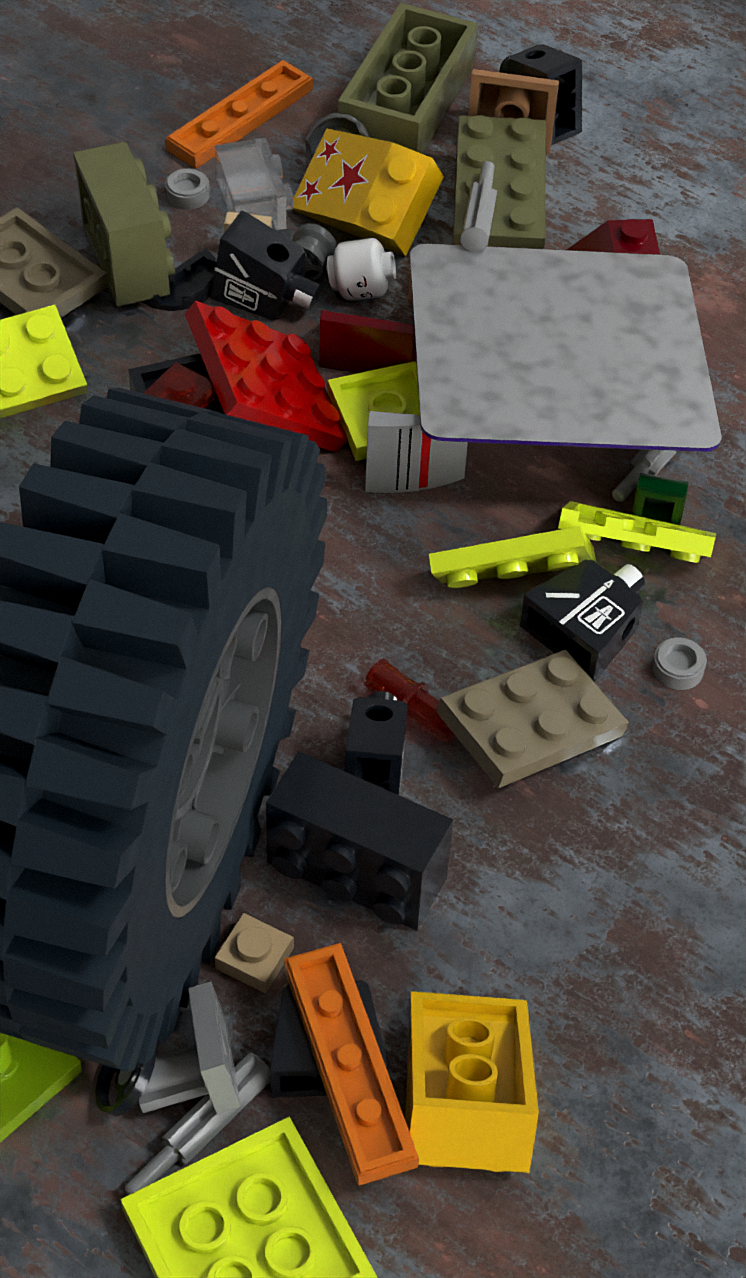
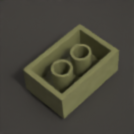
M127 142L73 152L83 228L100 268L107 273L108 286L116 305L121 306L148 300L157 294L160 297L170 295L168 276L175 274V267L171 251L168 247L166 248L165 239L171 238V226L166 211H158L159 203L154 185L152 183L146 185V173L141 158L134 159Z

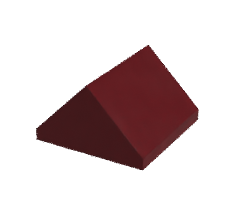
M321 310L319 367L362 373L416 361L413 324Z

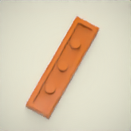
M282 60L165 137V148L168 152L197 169L313 90V78Z
M341 943L284 958V971L358 1186L418 1168L419 1157Z

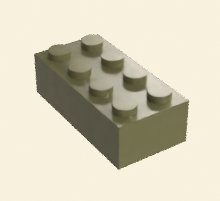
M400 2L338 100V113L349 114L358 119L365 126L370 138L393 142L423 154L475 65L478 23Z
M459 115L452 245H462L460 238L471 184L479 182L482 164L490 161L495 165L492 189L497 190L488 245L486 247L544 249L546 120Z

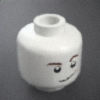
M375 238L341 242L335 248L334 255H329L327 258L330 287L333 292L339 291L341 297L347 301L382 297L388 289V280L396 279V265L393 252H385L382 244Z

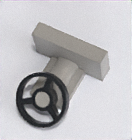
M212 982L188 988L196 1045L156 1056L155 1048L153 1058L146 1064L137 1062L134 1071L126 1072L103 1065L95 1090L96 1104L101 1111L112 1116H120L130 1110L139 1100L142 1112L146 1113L207 1094L210 1095L217 1114L241 1107L228 1026ZM114 1072H117L115 1088L118 1090L116 1103L110 1105V1083Z

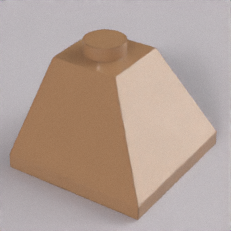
M473 69L468 116L483 115L497 118L546 120V155H550L559 81Z

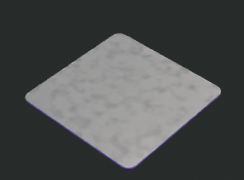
M420 244L411 250L410 270L420 425L422 432L427 437L437 441L697 452L712 451L720 445L722 436L688 267L681 259L669 255L486 247L482 251L472 252L465 249L462 245Z

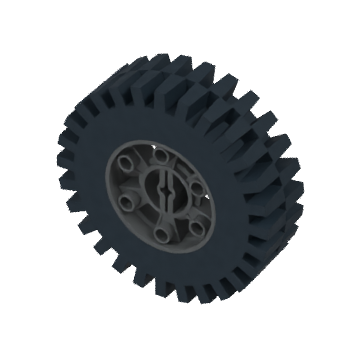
M119 387L108 389L107 398L93 395L81 404L79 424L64 421L51 436L50 467L35 463L30 467L19 486L23 527L0 522V1033L129 1072L135 1070L137 1062L146 1064L153 1058L157 1041L165 1043L174 1031L179 1007L188 1008L190 1004L188 988L198 985L201 963L210 965L219 943L221 911L223 908L232 910L240 891V864L243 856H254L262 832L257 816L264 795L270 797L276 787L280 770L273 766L279 742L290 736L296 714V709L288 707L291 692L304 677L310 650L302 648L301 642L316 618L319 593L310 590L324 564L326 542L318 540V537L327 518V498L320 496L326 479L324 464L317 462L320 449L316 442L308 440V435Z

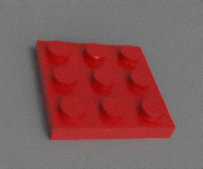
M196 300L186 311L185 317L224 413L308 435V440L316 442L318 447L337 453L348 441V438L340 423V414L332 405L325 389V381L318 373L311 358V350L308 344L295 334L287 335L273 330L258 320L249 321L233 315L223 307L217 306L214 308Z

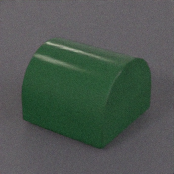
M639 473L632 515L680 525L689 481Z

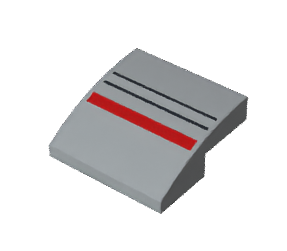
M369 411L365 492L402 493L420 491L464 479L468 442L437 441L427 437L421 430L420 415Z

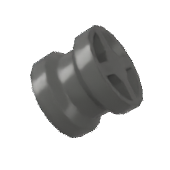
M307 223L301 225L296 230L292 241L300 245L305 252L300 275L316 281L323 275L327 265V258L329 255H334L337 245L332 234L325 228L317 224Z

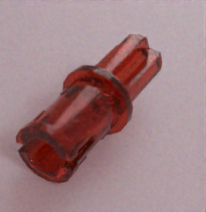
M385 658L380 659L372 666L365 678L367 680L364 682L366 688L373 692H388L394 695L398 701H404L408 704L407 718L410 716L440 739L450 741L455 737V734L436 712L440 701L428 693L429 686L425 682H415L400 672Z

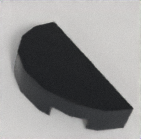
M205 248L176 267L174 275L168 276L170 295L160 297L157 294L153 295L151 299L140 302L154 309L166 311L189 309L195 300L204 303L211 295L216 267L215 257Z

